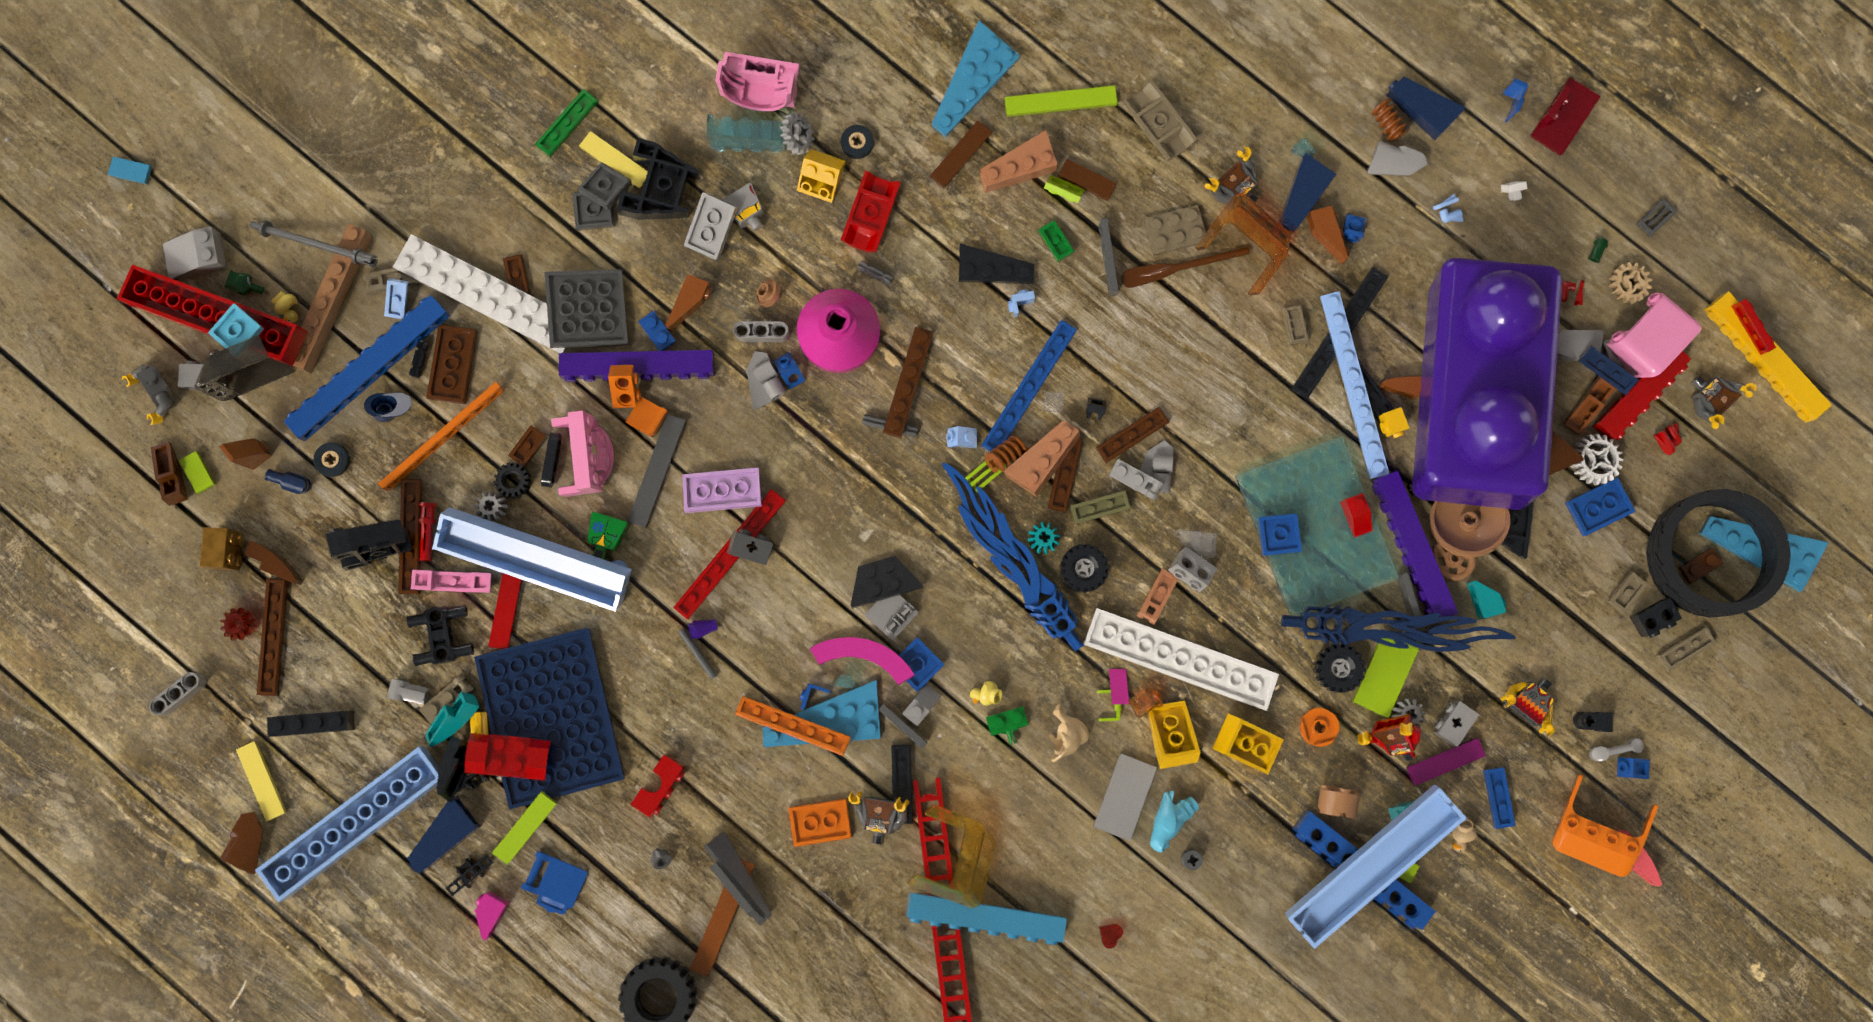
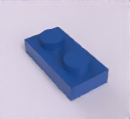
M654 311L638 321L659 351H665L676 343Z

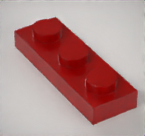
M1747 298L1731 306L1760 355L1776 348L1773 338L1768 335L1764 328V323L1758 318L1753 305Z

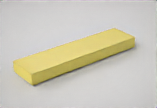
M591 131L579 145L580 148L598 161L630 179L632 185L641 190L648 171Z
M257 741L236 749L266 822L287 813Z

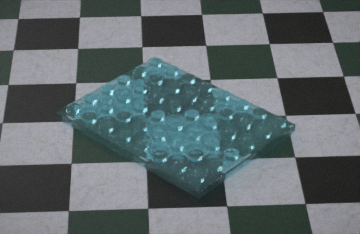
M1342 436L1235 476L1259 539V517L1297 513L1302 552L1266 556L1289 615L1300 616V613L1305 612V608L1308 606L1324 607L1399 579L1372 510L1373 531L1354 538L1341 507V501L1364 493L1369 505Z

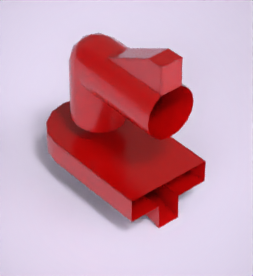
M1580 280L1574 301L1576 306L1578 304L1583 305L1584 280ZM1568 281L1562 283L1561 302L1567 301L1569 291L1575 292L1576 283Z
M1677 423L1667 427V433L1664 430L1653 435L1662 451L1667 455L1673 454L1675 447L1682 443Z

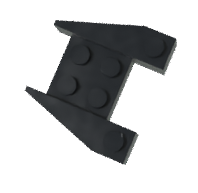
M637 138L633 152L634 162L647 165L649 169L641 196L622 191L617 206L619 215L636 220L688 218V209L680 207L688 177L699 180V170L683 162L676 155L662 148L658 143Z
M400 519L347 529L335 528L330 530V533L325 534L331 558L334 560L340 559L342 568L345 571L372 564L371 560H384L388 558L387 556L412 550L407 528H402Z

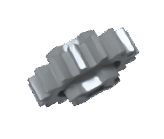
M797 112L786 115L785 119L781 121L784 126L780 127L783 131V134L780 136L784 138L783 144L788 145L787 150H792V154L797 153V155L808 152L809 148L813 147L811 141H814V138L811 134L814 131L810 128L812 124L807 123L808 118H803V114H798Z

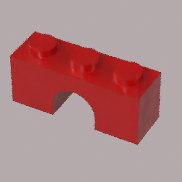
M664 754L653 770L661 778L662 784L660 789L652 792L645 787L641 788L630 805L649 818L653 817V815L657 816L663 808V805H661L665 798L669 799L674 791L672 787L675 782L679 783L684 777L685 772L683 770L685 766Z

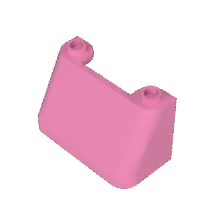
M1664 293L1650 295L1646 303L1650 309L1629 331L1614 333L1612 339L1607 343L1625 370L1635 378L1655 377L1661 374L1702 330L1701 325L1696 319Z

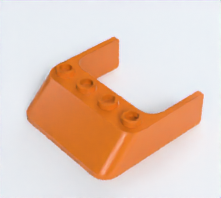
M1579 774L1576 776L1553 836V847L1558 852L1616 876H1627L1632 871L1642 852L1659 806L1656 804L1651 805L1640 836L1636 838L1630 837L1583 818L1574 812L1573 802L1583 775Z

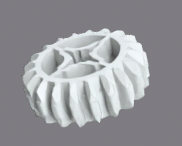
M1590 434L1586 438H1581L1578 443H1575V450L1585 458L1583 461L1571 466V468L1576 467L1577 469L1574 472L1575 475L1581 474L1579 480L1586 479L1587 484L1593 482V485H1599V483L1603 485L1607 481H1613L1614 477L1619 475L1618 470L1622 469L1619 463L1623 462L1624 459L1619 458V455L1623 452L1617 451L1619 445H1613L1614 439L1607 440L1606 435L1600 437V434H1595L1594 436ZM1590 445H1595L1600 447L1601 449L1595 451L1594 449L1591 450L1588 447ZM1598 468L1599 470L1602 469L1605 472L1603 474H1597L1592 472V470Z

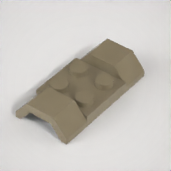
M1153 80L1135 96L1122 102L1132 114L1133 119L1167 161L1176 158L1197 140L1196 136Z

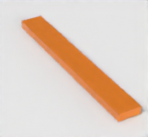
M497 382L493 383L380 481L378 485L382 489L390 491L401 479L410 474L504 392L503 387Z

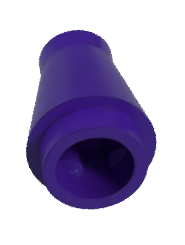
M715 619L692 621V623L688 624L692 639H699L718 630Z

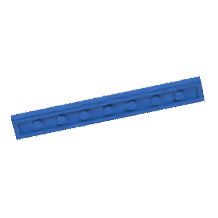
M1063 320L1059 322L981 447L991 452L993 448L1008 440L1076 333V328Z

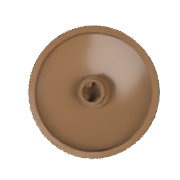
M1435 501L1430 513V528L1436 541L1447 551L1462 557H1480L1493 552L1503 543L1510 527V513L1508 509Z

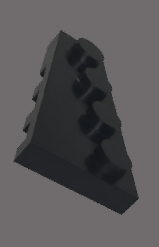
M964 244L959 245V282L1034 284L1033 263Z

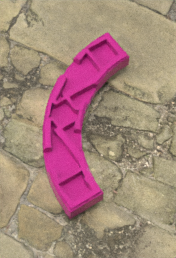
M855 637L836 638L821 642L810 648L819 665L834 659L855 657L871 661L882 667L893 677L898 686L915 676L910 667L895 652L886 646L868 639Z

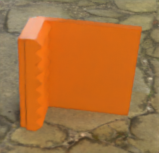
M641 397L625 423L654 438L669 412L665 408H661Z

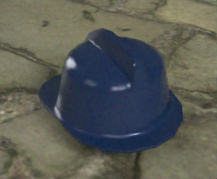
M375 393L365 400L364 409L377 421L390 422L395 417L405 414L411 408L412 401L404 393Z

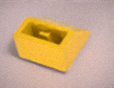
M810 149L803 160L797 191L832 203L842 178L846 161Z

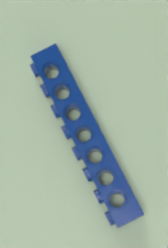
M1305 811L1292 828L1296 832L1295 836L1304 843L1307 840L1312 844L1310 848L1319 855L1323 853L1327 856L1326 861L1334 867L1340 866L1343 863L1344 855L1349 854L1351 856L1358 850L1310 811ZM1318 829L1320 835L1317 839L1314 840L1312 838V832L1313 830ZM1333 841L1335 844V849L1332 852H1329L1327 849V845L1329 842ZM1394 880L1374 898L1382 905L1386 903L1390 907L1388 910L1395 916L1399 917L1401 915L1406 919L1404 923L1413 930L1415 928L1423 930L1436 912L1397 880ZM1396 891L1397 898L1395 901H1391L1390 894ZM1412 904L1413 910L1407 914L1406 906Z

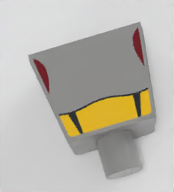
M751 183L746 184L722 199L738 207L734 221L741 228L750 225L755 232L763 227L759 220L764 215L763 209Z

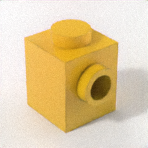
M1402 407L1378 416L1381 422L1380 429L1386 435V438L1392 435L1394 439L1405 435L1404 431L1409 429Z

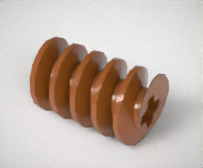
M1388 98L1377 105L1371 114L1372 116H1377L1376 122H1381L1379 125L1380 129L1385 128L1383 131L1384 135L1390 134L1387 140L1393 141L1408 133L1410 129H1403L1407 124L1399 123L1403 117H1395L1399 111L1392 112L1395 105H1388L1391 98Z
M1010 436L1008 440L1003 441L1002 444L985 455V461L994 473H997L998 470L1003 472L1005 466L1009 467L1011 463H1014L1028 450L1019 437Z

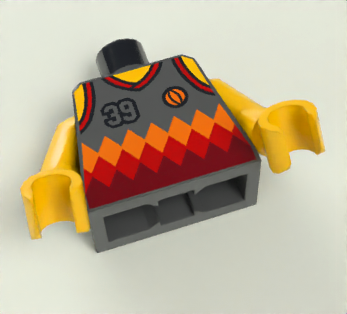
M1542 678L1538 684L1522 681L1511 685L1505 695L1500 698L1501 701L1506 699L1504 702L1506 706L1510 707L1532 726H1541L1542 724L1539 733L1542 734L1546 731L1547 737L1555 732V728L1552 725L1554 708L1552 703L1554 698L1547 693L1552 683L1547 679Z

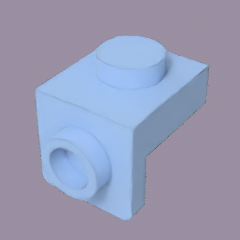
M1021 290L1017 292L1018 294L1011 295L1010 301H1008V308L1010 313L1013 312L1014 317H1018V305L1034 303V291Z
M961 426L948 428L946 435L947 447L976 448L977 429Z

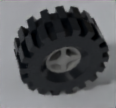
M1091 544L1074 546L1061 559L1059 568L1062 581L1066 583L1069 589H1073L1077 593H1087L1098 589L1108 577V559L1105 558L1103 551H1099L1098 547H1093Z
M1344 644L1330 645L1322 649V652L1318 653L1316 656L1317 660L1313 664L1316 665V669H1313V671L1317 674L1316 680L1321 683L1319 685L1334 693H1344L1358 687L1361 684L1360 681L1365 678L1363 672H1366V668H1363V664L1366 663L1365 660L1361 659V653H1357V649Z

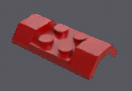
M865 170L840 240L848 246L861 251L876 253L901 182H890L878 178Z
M471 733L465 757V773L546 781V768L551 741Z

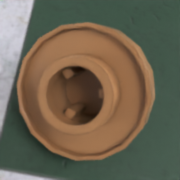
M772 279L763 281L756 292L757 302L764 307L772 306L779 300L780 285Z

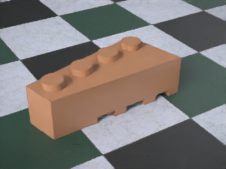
M1063 420L1005 469V476L1037 497L1080 438V431Z

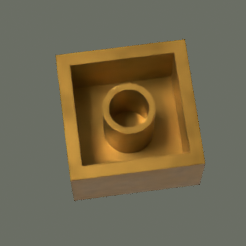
M203 527L200 567L239 571V566L242 564L240 552L244 543L242 532L228 528Z

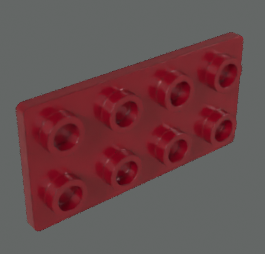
M1569 77L1530 137L1559 156H1562L1600 99V96Z

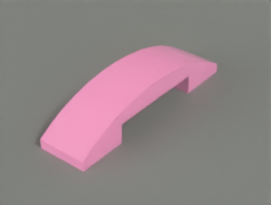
M412 570L411 589L490 593L492 573Z

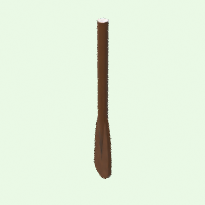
M1248 247L1178 264H1155L1136 267L1124 271L1121 281L1125 287L1134 288L1163 279L1176 271L1248 255L1249 250Z

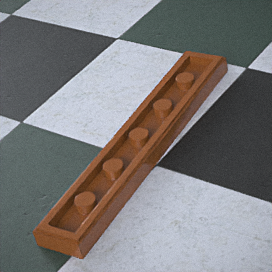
M740 858L747 872L751 875L755 864ZM725 886L690 970L707 977L711 972L738 907V902Z

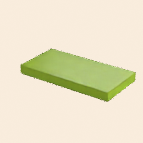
M1383 639V640L1388 641V642H1390V643H1394L1393 640ZM1377 643L1366 672L1363 675L1365 678L1361 680V684L1358 686L1352 702L1385 718H1389L1419 649L1409 646L1408 649H1400Z

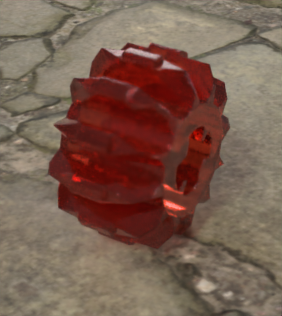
M231 608L230 613H223L226 619L219 620L221 623H224V626L219 628L221 631H225L223 636L230 637L233 641L237 639L244 640L245 635H251L249 630L255 629V626L251 625L255 619L250 618L251 612H245L244 608H239L238 610Z

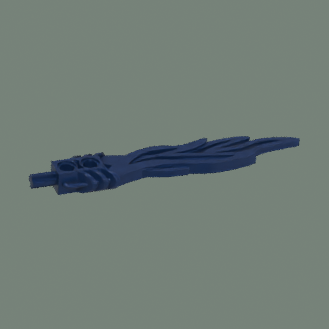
M1326 605L1324 607L1308 606L1305 608V612L1300 613V616L1282 615L1281 626L1299 628V632H1304L1303 634L1306 639L1321 640L1327 644L1331 641L1334 644L1341 642L1344 645H1349L1348 643L1370 639L1376 643L1400 649H1408L1409 646L1426 651L1450 652L1470 649L1471 646L1467 644L1479 640L1516 639V636L1507 631L1486 626L1458 630L1447 629V627L1471 624L1477 621L1460 616L1439 617L1440 613L1417 617L1397 611L1367 614L1350 608L1351 606L1339 609L1341 606L1337 605L1334 608H1330L1331 605ZM1309 610H1315V611H1318V612H1317V613H1312V612H1309ZM1309 617L1314 619L1315 626L1313 628H1310L1307 625V619ZM1382 617H1395V618H1401V619H1406V620H1385V619H1381V618H1382ZM1328 619L1334 622L1332 630L1326 626ZM1342 619H1344L1348 624H1350V625H1349L1346 629H1344L1343 631H1342ZM1446 620H1458L1457 622L1432 627L1426 633L1412 629ZM1373 624H1387L1389 627L1403 632L1380 629L1363 630V628ZM1474 631H1490L1498 634L1480 635L1462 640L1444 639L1432 635H1458ZM1307 633H1314L1316 636L1307 635ZM1383 639L1393 640L1394 643H1390V642L1385 641V640H1383ZM1420 643L1432 644V645H1441V646H1445V647H1432V646H1426V645H1423V644H1420Z

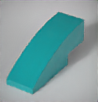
M461 691L452 706L444 704L425 733L428 746L433 747L458 731L479 708L475 695Z

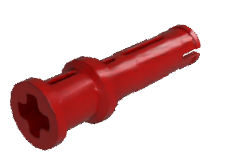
M420 502L421 515L418 519L419 524H421L419 561H432L433 525L436 523L434 516L437 503Z

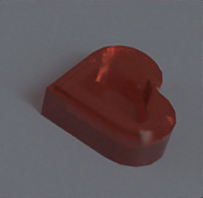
M1118 924L1099 926L1102 944L1108 949L1114 948L1117 945V940L1123 935L1122 927Z

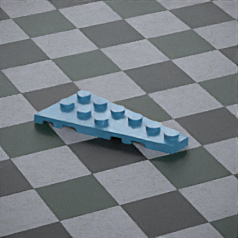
M978 21L932 122V126L945 138L1020 59V55L981 21Z
M1712 516L1707 517L1699 534L1761 570L1762 550L1756 534L1748 524ZM1786 533L1791 557L1784 584L1798 592H1802L1828 542Z
M877 681L870 682L794 715L851 737L850 741L880 739ZM762 728L764 747L810 744L771 728Z

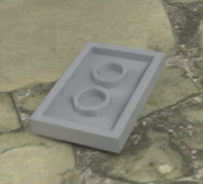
M702 192L684 246L714 260H719L738 207L706 192Z

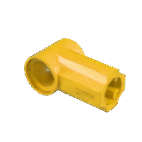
M476 712L470 718L471 733L489 735L487 712Z

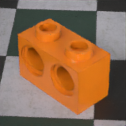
M610 365L608 379L613 408L636 407L637 400L641 398L640 388L636 386L638 384V373L634 372V365Z

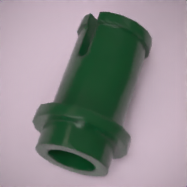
M1601 237L1594 240L1593 249L1588 257L1590 261L1600 262L1605 248L1609 246L1607 244L1608 240Z

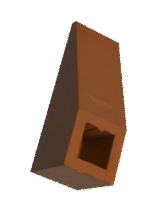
M1332 206L1310 211L1306 218L1311 234L1341 264H1344L1349 259V250L1343 242L1344 234L1337 223V212L1333 210Z

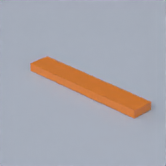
M742 696L735 712L736 716L844 756L851 737L745 696Z

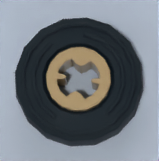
M852 125L845 129L840 140L844 153L854 159L868 156L874 146L872 133L862 125ZM856 138H860V142L862 144L860 145L858 143V146L854 145L853 140H856Z
M326 443L316 450L313 463L320 474L327 477H336L342 475L347 470L350 464V456L342 445ZM331 455L336 458L333 464L328 462V458L331 459Z

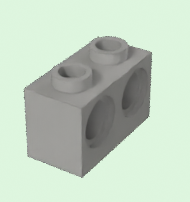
M1185 547L1177 553L1168 571L1176 578L1187 583L1193 590L1201 592L1209 585L1217 568Z

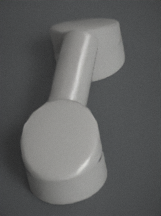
M1630 738L1626 744L1611 748L1593 746L1589 750V756L1593 761L1603 762L1611 755L1624 752L1641 753L1644 744L1640 738Z

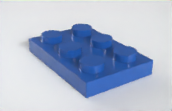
M1618 478L1565 502L1582 537L1636 512Z

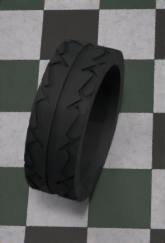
M1729 489L1707 490L1680 500L1662 513L1654 523L1649 534L1646 557L1654 584L1662 595H1665V598H1671L1677 608L1690 614L1712 618L1741 614L1756 609L1769 601L1777 593L1788 574L1791 553L1789 541H1787L1788 536L1782 522L1759 499L1746 493L1743 494L1740 491ZM1696 507H1720L1735 513L1748 523L1759 540L1762 550L1760 575L1749 592L1737 601L1723 603L1701 597L1682 581L1675 569L1672 558L1674 532L1685 515Z

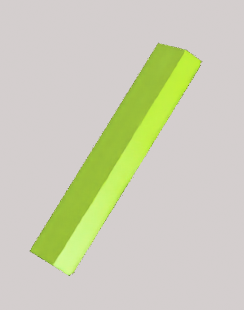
M541 791L493 850L492 854L508 865L558 802Z

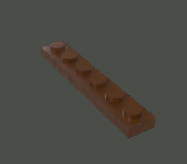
M918 327L914 329L883 434L902 438L932 340V331Z

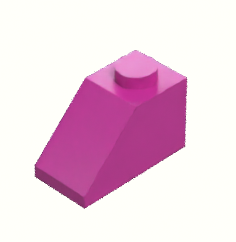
M490 891L481 894L476 901L478 906L475 914L483 940H487L492 936L510 902Z

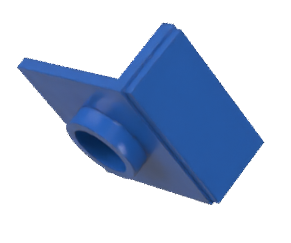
M1516 78L1503 92L1504 95L1514 98L1505 122H1508L1519 112L1525 100L1523 97L1528 83Z

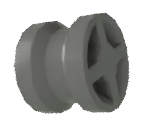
M1192 849L1182 853L1181 863L1185 868L1197 870L1201 867L1203 860L1200 853Z

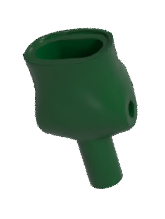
M230 270L224 287L243 296L249 291L263 294L264 287L252 283L251 275L237 273L233 270Z

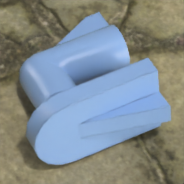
M1452 194L1442 203L1433 206V210L1455 203L1459 199L1455 197V194ZM1447 208L1439 211L1441 220L1444 223L1464 221L1460 209L1448 213Z

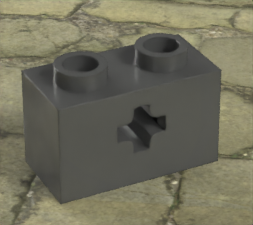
M740 529L738 532L734 530L727 553L767 565L773 543L768 541L769 537L760 534L754 537L750 535V531ZM751 543L755 545L754 548L750 549L746 547L747 544Z

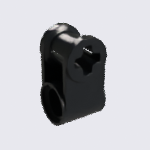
M1578 712L1573 716V724L1578 729L1613 732L1614 713Z

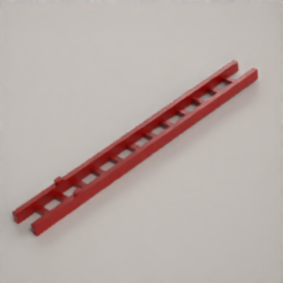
M940 777L935 778L937 795L927 794L924 797H920L918 780H914L913 786L927 895H932L931 881L948 879L950 894L937 896L956 899ZM938 800L940 815L922 817L921 802ZM941 820L942 834L925 837L923 822ZM943 840L945 854L927 856L926 842ZM946 859L947 874L930 876L928 862ZM931 925L944 1022L963 1020L972 1022L960 930L955 929V934L938 936L937 926ZM956 939L958 954L940 956L939 941ZM959 959L961 974L943 976L941 962ZM962 981L963 994L945 996L944 982ZM964 1000L966 1014L948 1016L946 1002Z

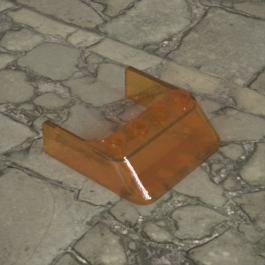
M1238 193L1232 197L1198 243L1196 249L1198 251L1206 249L1225 224L1231 223L1272 259L1248 291V294L1252 296L1261 293L1286 259L1291 237L1285 228L1244 193Z

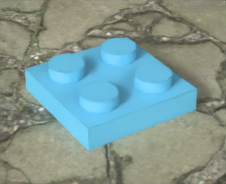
M233 303L208 333L233 356L239 358L264 328L243 309Z

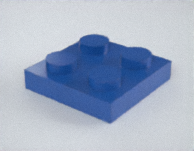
M1297 513L1258 518L1262 556L1302 552Z
M918 637L899 655L915 675L906 682L916 692L945 665Z

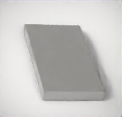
M1120 753L1093 827L1130 841L1157 767Z

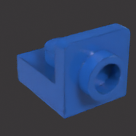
M1350 214L1346 215L1343 234L1347 241L1359 242L1364 237L1363 229L1366 218Z
M1618 757V777L1649 779L1650 760Z

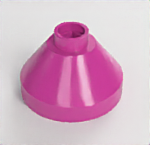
M830 289L815 295L803 307L798 318L797 336L804 355L812 364L828 372L845 373L860 368L874 355L880 340V324L875 309L862 295L847 289ZM835 319L845 320L841 330L830 327L828 324Z

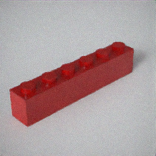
M1682 351L1661 374L1655 377L1637 378L1638 381L1626 395L1622 394L1592 427L1600 435H1606L1607 440L1616 439L1618 441L1626 433L1624 430L1628 426H1633L1638 421L1637 416L1640 413H1645L1651 407L1649 404L1662 396V390L1675 382L1676 379L1674 377L1678 373H1683L1688 368L1686 364L1691 358Z

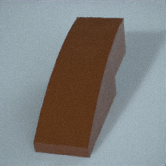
M168 441L151 447L155 480L160 485L161 499L169 506L188 500L183 475L171 442Z
M250 540L244 555L261 561L260 570L292 583L302 584L303 581L298 573L281 555L263 544Z

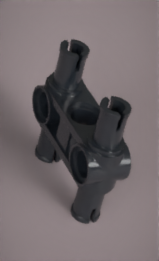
M466 605L452 608L448 606L432 607L421 614L406 617L409 628L425 624L427 626L430 651L413 654L415 666L428 663L435 665L456 661L458 657L474 655L473 643L459 646L454 645L450 623L451 619L468 616ZM439 611L441 618L435 621L434 614ZM445 649L447 657L442 660L440 653Z

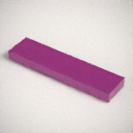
M1474 738L1460 744L1458 747L1455 746L1410 765L1406 769L1413 785L1416 786L1483 758L1486 755L1479 739Z

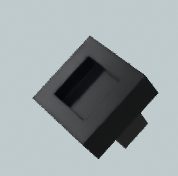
M1088 397L1086 403L1087 418L1090 419L1092 413H1097V420L1100 421L1106 412V401Z

